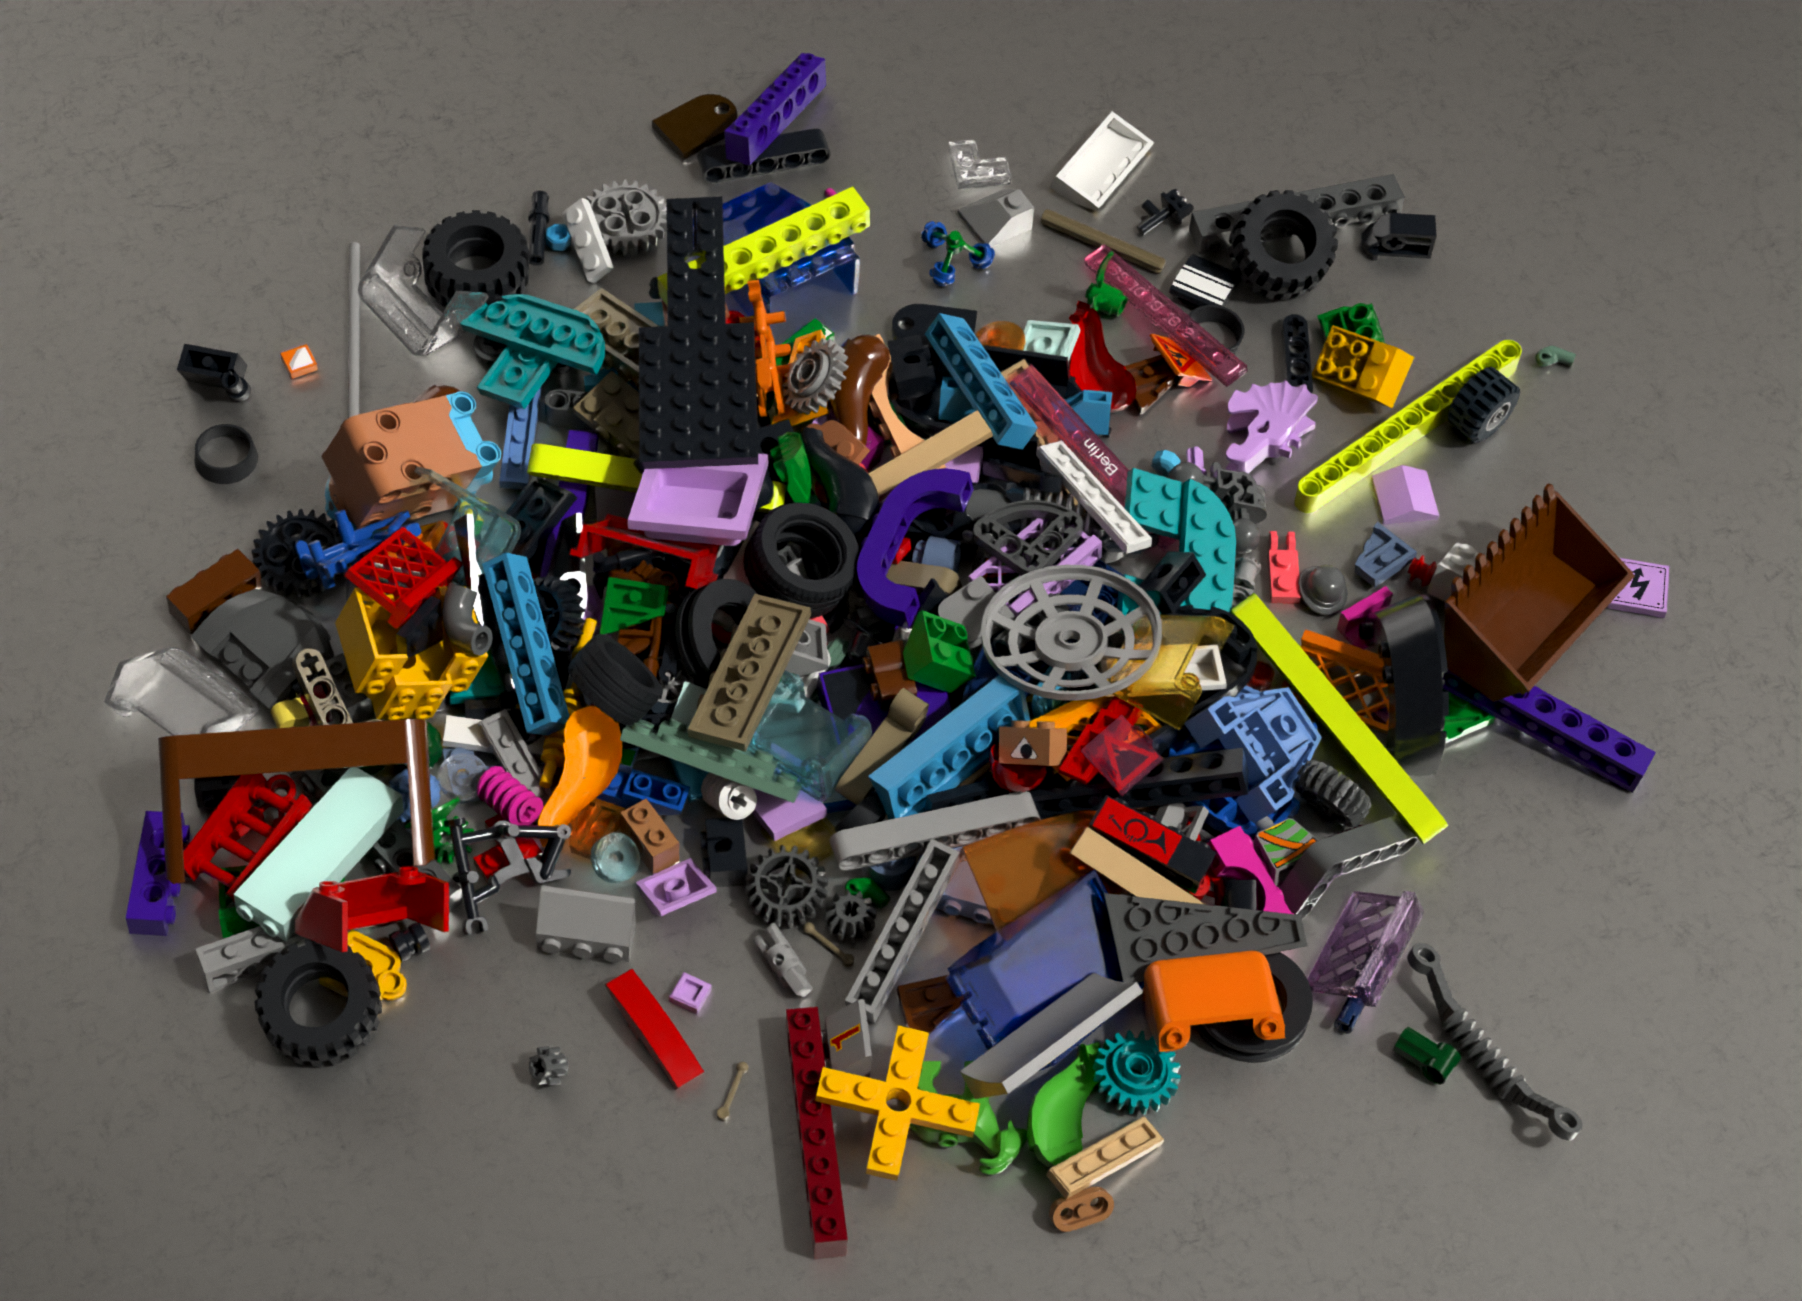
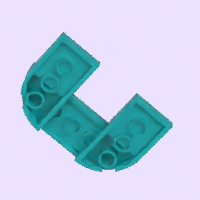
M1136 468L1127 472L1125 510L1145 531L1179 540V552H1193L1206 573V576L1180 606L1193 605V609L1210 610L1212 606L1230 613L1234 588L1236 533L1235 526L1225 505L1207 486L1192 479H1188L1183 483ZM1126 574L1123 575V577L1131 580L1138 586L1144 580ZM1118 591L1117 609L1124 615L1139 607L1135 601ZM1145 616L1131 626L1134 630L1149 620Z

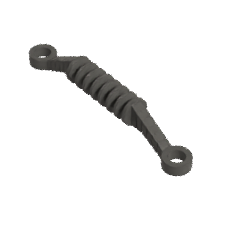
M1415 944L1408 953L1407 960L1415 971L1427 976L1431 992H1433L1435 1005L1441 1018V1029L1444 1032L1455 1030L1450 1036L1453 1042L1463 1039L1458 1046L1460 1051L1471 1048L1466 1058L1469 1061L1477 1057L1479 1058L1474 1065L1476 1070L1487 1067L1482 1077L1484 1079L1495 1077L1490 1084L1492 1089L1503 1086L1498 1094L1502 1100L1512 1102L1549 1119V1128L1557 1137L1568 1141L1573 1140L1582 1130L1583 1124L1580 1117L1571 1109L1534 1093L1526 1083L1524 1076L1520 1075L1512 1078L1517 1068L1510 1066L1504 1069L1509 1059L1506 1056L1496 1059L1500 1053V1048L1494 1047L1488 1050L1492 1044V1039L1489 1037L1480 1041L1484 1030L1478 1028L1472 1031L1476 1025L1475 1019H1469L1464 1022L1468 1016V1011L1457 1004V1001L1452 998L1440 965L1441 959L1438 952L1428 944ZM1562 1121L1566 1122L1569 1125V1127L1564 1125Z

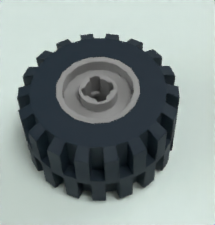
M1485 368L1471 377L1459 390L1447 414L1448 422L1471 441L1479 443L1493 435L1510 417L1517 405L1520 389L1495 368Z

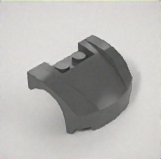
M259 589L239 594L224 602L202 622L191 636L207 653L218 658L250 688L249 691L269 709H272L275 704L286 700L292 690V685L298 682L292 668V660L298 652L303 649L312 648L320 652L324 661L334 657L330 644L331 637L313 613L293 600ZM304 655L305 660L301 662V666L303 668L309 667L310 671H312L311 665L314 664V660L312 658L307 659Z

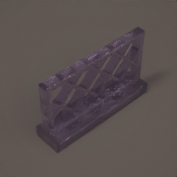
M1354 891L1307 979L1311 991L1360 998L1365 1006L1376 1007L1424 914V910L1415 892L1403 891L1401 897ZM1360 902L1372 904L1371 907L1357 914L1355 913ZM1390 906L1395 907L1392 913L1385 917L1381 916L1380 912ZM1375 914L1378 915L1379 920L1362 927L1361 921ZM1358 924L1359 930L1345 937L1342 936L1345 929ZM1384 927L1379 937L1371 941L1369 940L1367 935ZM1363 937L1366 939V944L1350 951L1348 945ZM1344 947L1346 948L1348 953L1332 961L1330 960L1334 952ZM1372 951L1368 960L1359 965L1357 964L1356 958ZM1350 961L1353 962L1355 967L1339 975L1337 974L1335 969ZM1333 971L1335 977L1325 982H1318L1321 976ZM1360 975L1354 985L1355 987L1343 985V982Z

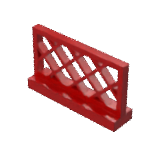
M401 527L349 568L344 576L390 612L392 615L387 622L397 629L412 617L430 596H434L439 587H447L463 565L455 556L447 562L405 527ZM400 539L404 540L411 547L403 546ZM388 552L396 553L398 558L390 557ZM406 556L415 557L416 562L407 560ZM425 560L430 561L435 566L427 565ZM374 562L383 564L384 569L375 567ZM392 566L401 568L403 573L394 571ZM411 570L420 572L421 577L412 575ZM359 573L369 575L370 580L365 579ZM379 577L388 579L389 584L381 583ZM397 581L406 583L408 588L400 587ZM384 593L393 594L395 601H392Z

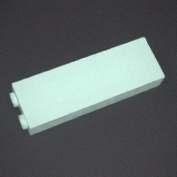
M350 767L234 893L238 915L246 921L252 920L259 924L264 932L271 937L278 936L282 940L287 941L295 932V918L312 889L318 887L322 881H336L339 883L404 812L402 794L358 767Z

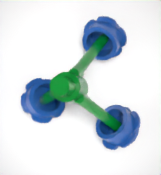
M930 221L925 224L924 231L921 232L922 241L927 243V246L930 248H937L946 241L947 254L944 262H936L934 268L929 271V275L933 277V282L939 286H947L954 283L955 268L950 262L953 255L959 254L962 250L969 252V260L976 269L988 268L995 257V251L993 248H990L989 244L978 243L972 247L963 240L958 231H952L947 235L946 228L941 222L935 223Z

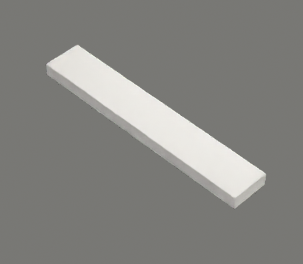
M1062 440L1037 447L1036 456L1053 474L1063 477L1062 484L1126 554L1151 547L1152 538Z

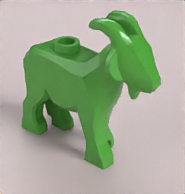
M923 1061L917 1089L937 1093L933 1086V1080L939 1075L941 1070L940 1061ZM965 1061L964 1068L973 1061ZM966 1082L963 1095H944L980 1103L973 1138L911 1123L909 1125L912 1132L927 1143H939L940 1146L948 1148L954 1147L960 1142H975L993 1157L991 1159H979L982 1164L979 1167V1171L987 1175H996L1004 1171L1018 1156L1027 1141L1026 1129L1016 1128L1011 1120L1007 1124V1130L1000 1131L995 1114L989 1104V1097L975 1099Z

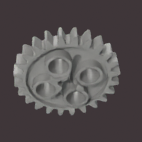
M614 180L612 187L609 188L606 184H602V191L593 189V196L587 195L586 200H589L606 248L611 247L613 254H616L618 249L622 250L624 255H627L630 249L635 254H638V248L641 247L648 251V243L657 246V238L664 239V231H667L666 203H664L663 196H657L656 189L648 191V184L640 188L636 180L632 186L628 185L627 180H624L622 185H618ZM619 201H622L624 213L621 212V204L619 203ZM626 221L629 223V230L631 234L628 233V230L626 228Z

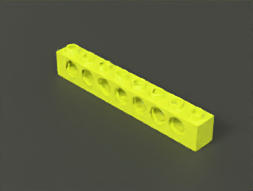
M852 186L725 245V294L742 288L747 284V281L764 278L771 272L782 267H788L803 257L811 256L818 250L831 244H837L848 236L864 231L870 227L869 207ZM699 257L687 264L691 269L701 268V264L706 260L703 257ZM667 273L658 276L657 281L659 295L667 305Z

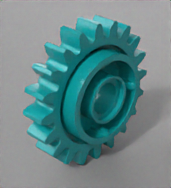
M1128 1030L1125 1039L1119 1033H1115L1113 1042L1106 1039L1103 1049H1098L1097 1059H1095L1092 1067L1096 1071L1093 1081L1101 1082L1097 1090L1098 1093L1108 1092L1107 1103L1114 1099L1118 1101L1117 1110H1120L1126 1104L1128 1105L1129 1114H1133L1135 1108L1139 1107L1141 1113L1146 1115L1149 1106L1157 1112L1161 1103L1168 1105L1171 1096H1175L1178 1089L1177 1085L1181 1079V1075L1177 1074L1181 1065L1180 1063L1173 1062L1176 1055L1175 1052H1159L1153 1036L1146 1040L1145 1033L1141 1030L1138 1038H1135L1132 1031ZM1131 1070H1138L1142 1075L1135 1074Z

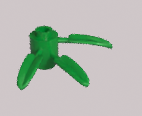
M1110 251L1101 262L1096 274V283L1090 284L1085 298L1088 299L1087 304L1090 305V309L1094 308L1096 311L1099 310L1109 316L1115 315L1119 317L1126 307L1128 297L1123 295V291L1104 283L1106 267L1114 255L1113 251Z

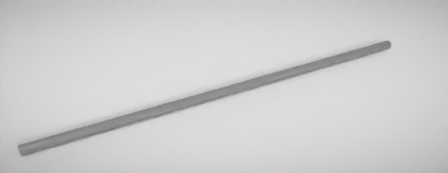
M356 242L349 244L348 418L359 414L360 244ZM351 563L347 564L348 569L352 567ZM346 579V602L353 589L357 587L349 579Z

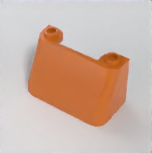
M1258 951L1158 960L1148 965L1144 972L1145 1018L1159 1052L1183 1048L1190 1039V1025L1252 1019L1254 1033L1263 1040L1285 1038V1024L1270 966L1266 957Z

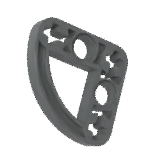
M1041 500L1017 501L1002 505L981 517L974 525V540L978 546L1022 576L1028 572L1052 566L1080 538L1083 532V520L1078 513L1060 504ZM1023 518H1042L1053 521L1031 544H1028L1003 526L1007 522ZM1066 524V525L1070 526V525H1072V524H1075V528L1068 527V528L1065 530L1064 525ZM1050 540L1059 544L1055 550H1047L1042 545ZM1005 544H1013L1017 547V550L1014 553L1008 554L1004 553L1001 548ZM1026 562L1030 564L1037 562V567L1034 565L1026 567Z

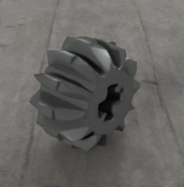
M847 889L844 897L835 893L833 901H828L826 904L824 923L828 925L830 935L838 933L840 942L845 937H849L853 944L856 941V936L865 940L868 931H873L875 928L874 920L876 919L877 911L872 907L871 898L862 899L863 894L861 891L854 896Z

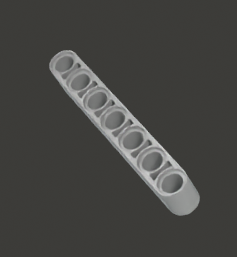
M1027 791L1015 792L844 829L833 834L829 841L839 869L847 871L922 855L931 838L950 848L1030 831L1040 824L1041 819L1031 793Z

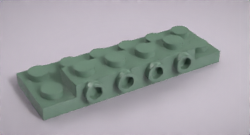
M670 718L669 722L664 720L660 724L658 731L654 729V724L640 720L637 723H633L632 726L627 725L620 737L621 741L792 803L796 801L803 786V783L798 782V777L794 774L781 771L780 775L775 773L778 761L773 760L774 755L759 749H756L755 753L748 750L745 752L688 737L687 723L674 718Z

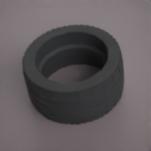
M596 634L574 656L567 667L569 676L580 691L602 712L624 725L632 726L633 723L640 721L663 694L660 683L649 668L625 646L603 634Z

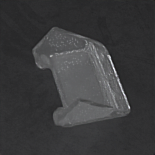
M176 647L164 648L119 662L104 700L118 715L130 717L132 712L139 711L172 736L239 731L257 715L259 705L256 701L190 653Z

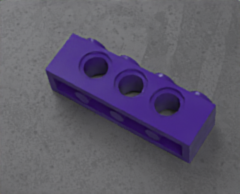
M145 811L126 913L129 934L167 936L169 924L174 925L176 907L173 906L174 897H179L181 883L173 884L166 880L164 848H159L164 845L162 812ZM181 813L184 845L189 843L190 826L185 825L184 816ZM157 872H164L161 875H154ZM159 898L156 902H149L152 899Z

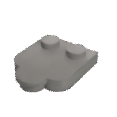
M979 576L944 599L938 607L940 617L965 626L968 634L969 648L982 644V618L987 605L996 592L982 576ZM1006 604L1000 608L999 614L1013 621L1015 620L1014 614ZM993 623L990 638L1004 628Z

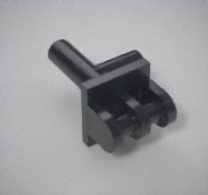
M1173 189L1167 194L1163 192L1161 193V210L1150 200H1146L1142 204V208L1151 217L1137 226V229L1141 235H1145L1168 217H1171L1178 225H1181L1182 219L1193 211L1194 206L1191 203L1187 204V199L1184 196H1179L1177 189Z

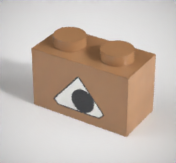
M1012 720L1011 726L999 727V763L1056 766L1062 765L1067 757V728H1055V722L1037 721V727H1031L1030 721Z

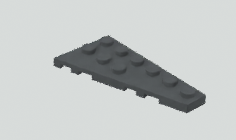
M1103 893L1122 982H1143L1147 966L1158 960L1243 951H1258L1263 955L1307 946L1301 915Z

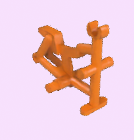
M759 279L747 281L749 287L748 296L753 304L754 316L741 317L739 320L740 323L754 322L756 333L761 341V347L755 349L756 393L758 395L760 417L767 416L766 394L770 391L775 392L779 415L785 414L782 385L783 379H786L784 375L789 372L790 366L789 364L776 366V357L787 356L792 350L789 344H775L770 324L786 322L785 312L766 313Z

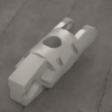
M771 923L767 929L776 944L770 947L768 942L760 935L756 936L753 941L786 989L791 987L796 995L805 997L813 990L804 975L807 970L775 923Z

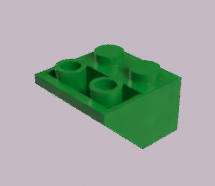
M920 611L903 651L908 679L952 693L976 677L965 626L929 612Z

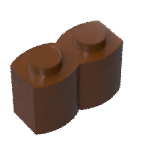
M902 640L867 647L866 656L862 657L864 672L866 675L870 674L873 681L869 685L871 698L873 701H878L880 709L889 708L902 688L917 696L915 681L908 679L903 657L905 646Z

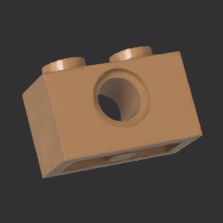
M647 799L620 812L621 833L652 875L679 862V841Z

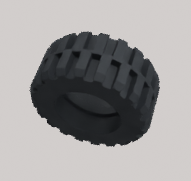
M1278 190L1270 191L1267 196L1261 194L1255 198L1253 203L1250 202L1245 207L1230 233L1228 242L1231 245L1228 248L1229 257L1234 258L1231 264L1234 271H1240L1241 276L1239 279L1244 284L1250 283L1252 291L1256 293L1263 291L1265 292L1264 296L1271 299L1275 295H1279L1280 300H1288L1292 294L1293 297L1298 298L1303 296L1306 291L1310 292L1326 275L1336 257L1335 251L1338 248V240L1334 236L1337 234L1334 224H1329L1331 217L1328 212L1325 211L1323 213L1319 209L1322 205L1316 200L1312 203L1307 200V195L1300 193L1299 196H1296L1293 190H1285L1283 194H1280ZM1271 226H1279L1292 231L1303 244L1305 259L1294 264L1283 263L1274 259L1263 247L1261 230Z
M472 210V213L466 214L463 211L456 213V216L453 218L448 216L443 219L442 224H436L431 229V234L429 233L425 238L424 247L422 248L425 284L430 295L436 298V302L443 307L447 305L448 310L455 313L461 311L464 315H468L485 302L487 305L503 300L502 296L524 293L525 286L529 281L527 241L521 230L514 223L510 224L509 219L503 216L499 218L496 216V213L487 211V214L480 213V210ZM471 256H485L497 261L491 267L481 270H467L455 265L458 261Z
M306 939L305 945L298 947L296 943L287 946L288 953L282 956L278 952L272 958L274 965L271 968L269 966L264 967L261 972L264 980L263 982H258L255 989L258 997L254 1001L255 1011L258 1014V1021L266 1037L285 1058L292 1057L295 1063L305 1065L307 1061H310L313 1067H323L324 1061L330 1060L332 1065L342 1063L340 1057L345 1054L352 1058L358 1054L356 1047L360 1043L363 1046L369 1043L371 1040L369 1033L371 1030H377L380 1023L377 1016L382 1013L381 992L370 966L367 965L359 952L353 953L350 946H348V952H340L325 945L317 944V942ZM319 978H331L345 986L348 992V1001L343 1012L334 1021L320 1027H306L297 1024L292 1019L289 1011L291 1000L298 989L304 984Z

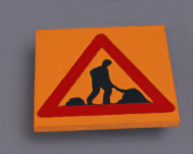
M1155 334L1149 335L1152 343L1155 345L1153 351L1160 352L1177 376H1182L1178 385L1191 387L1198 380L1212 381L1209 374L1183 340Z

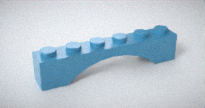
M943 377L940 393L939 420L956 423L975 412L955 379ZM1083 390L1065 400L1050 403L1067 434L1080 432L1090 436L1108 435L1112 392Z

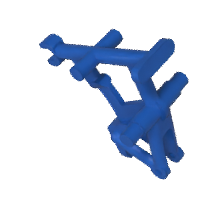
M345 510L335 512L334 516L338 524L337 528L342 543L325 550L322 549L319 540L313 541L308 545L302 540H298L295 543V550L305 576L313 580L319 573L324 589L334 587L336 585L333 579L334 575L342 572L346 573L348 570L347 564L351 563V566H353L364 557V553L372 551L398 531L402 524L410 517L409 511L399 512L395 516L357 530L353 529ZM413 522L402 526L416 537L421 534L419 523ZM390 525L387 531L374 534V539L372 538L373 531ZM400 539L402 545H404L406 542Z

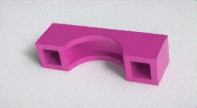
M1241 826L1219 835L1207 843L1211 850L1216 852L1211 865V869L1216 877H1230L1235 880H1256V910L1294 914L1291 913L1285 903L1283 892L1272 881L1266 863L1260 860L1255 852L1252 839L1248 834L1244 833Z

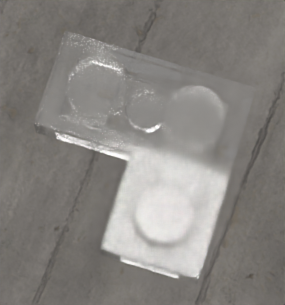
M976 140L949 142L948 150L958 189L1011 184L1012 177L1007 157L980 160Z

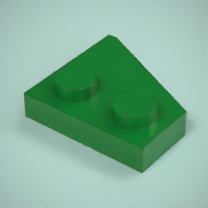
M609 577L600 634L608 635L663 617L669 586Z

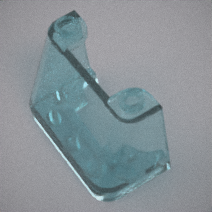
M785 670L747 750L755 753L756 749L771 753L774 755L773 760L778 761L776 774L780 775L781 771L796 775L798 777L797 781L803 784L802 791L820 802H825L834 794L837 783L871 738V723L863 715L850 714L845 721L805 697L802 679L797 674L789 673Z

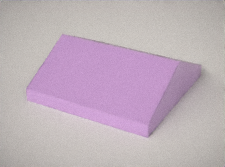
M1400 465L1372 475L1371 481L1383 524L1439 519L1427 471Z
M691 858L635 882L651 913L658 916L668 914L717 892L716 886Z

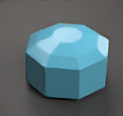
M1161 450L1156 452L1151 467L1157 474L1169 477L1171 469L1179 464L1181 460L1175 453Z

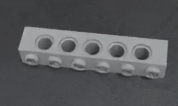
M932 838L845 999L846 1006L856 1000L864 999L867 1021L875 1024L960 863L959 851Z

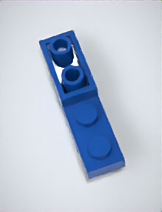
M632 769L630 774L618 771L609 786L591 803L624 811L647 799L658 815H681L690 786L636 769Z

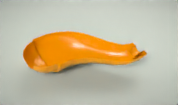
M595 706L584 707L573 712L566 721L564 729L565 741L563 742L565 754L563 772L558 785L542 809L538 819V826L569 825L585 806L609 786L618 772L622 759L623 743L620 740L621 731L619 723ZM540 839L542 847L546 846L548 839Z

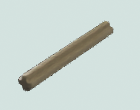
M1046 209L1042 214L1041 223L1045 226L1106 252L1113 251L1114 255L1153 272L1161 273L1164 269L1166 260L1160 256L1052 210Z

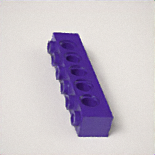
M801 53L725 130L726 159L751 165L826 87L825 58L817 57L810 53Z

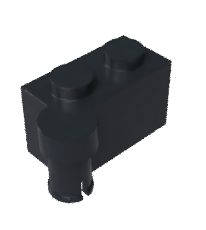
M184 343L177 371L186 381L225 388L227 394L236 402L245 401L251 394V387L244 379L247 364L238 353Z

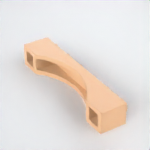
M880 334L875 335L884 343ZM890 355L888 366L881 374L883 377L875 385L870 396L871 402L868 405L873 417H879L882 422L879 425L880 431L885 441L890 439L893 445L890 447L893 458H896L925 440L908 430L897 418L890 406L888 387L893 371ZM944 464L937 469L946 468V466Z

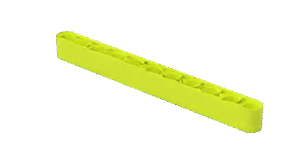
M1513 340L1499 342L1304 476L1299 481L1294 500L1295 507L1303 513L1315 512L1448 420L1447 414L1453 399L1464 384L1479 371L1493 367L1506 378L1513 375L1521 356V346Z
M1252 593L1230 610L1231 613L1250 629L1260 650L1404 823L1418 837L1419 841L1425 844L1448 827L1447 822L1261 599L1255 593Z

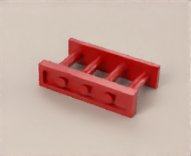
M263 774L241 775L183 851L185 876L195 882L201 873L207 874L230 888L226 894L234 904V893L313 808L311 802L303 794L298 797L295 803H292L267 789V780ZM257 799H261L286 813L276 828L248 813V810ZM242 823L267 838L257 853L229 838V835L238 824ZM223 848L249 863L238 878L210 862L219 849Z

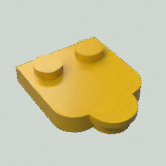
M351 929L348 933V946L351 947L353 953L359 952L367 965L370 966L381 992L380 1000L393 1001L401 998L406 992L407 982L400 973L401 959L399 954L392 948ZM319 978V984L348 998L347 989L341 982L331 978Z

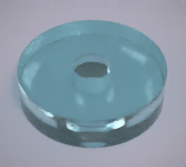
M610 833L599 838L594 843L591 850V864L595 873L602 880L609 883H621L633 877L640 865V854L636 844L630 837L622 833ZM613 853L618 857V862L614 861Z

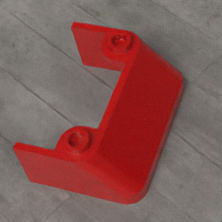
M413 866L400 867L399 872L339 883L336 881H322L318 887L312 889L295 918V933L337 951L348 952V930L410 919L441 932H448L449 882L418 872V868Z

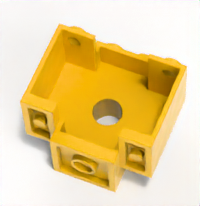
M355 587L335 624L355 693H364L371 699L377 719L400 720L402 718H417L425 720L433 718L448 691L462 692L468 690L488 658L487 652L483 655L465 652L450 641L443 626L444 639L441 642L408 658L407 654H398L396 633L406 622L395 629L387 622L392 614L360 588ZM439 587L433 596L441 600V608L443 607L448 587ZM386 595L392 601H395L393 595ZM473 609L472 618L475 623H478Z

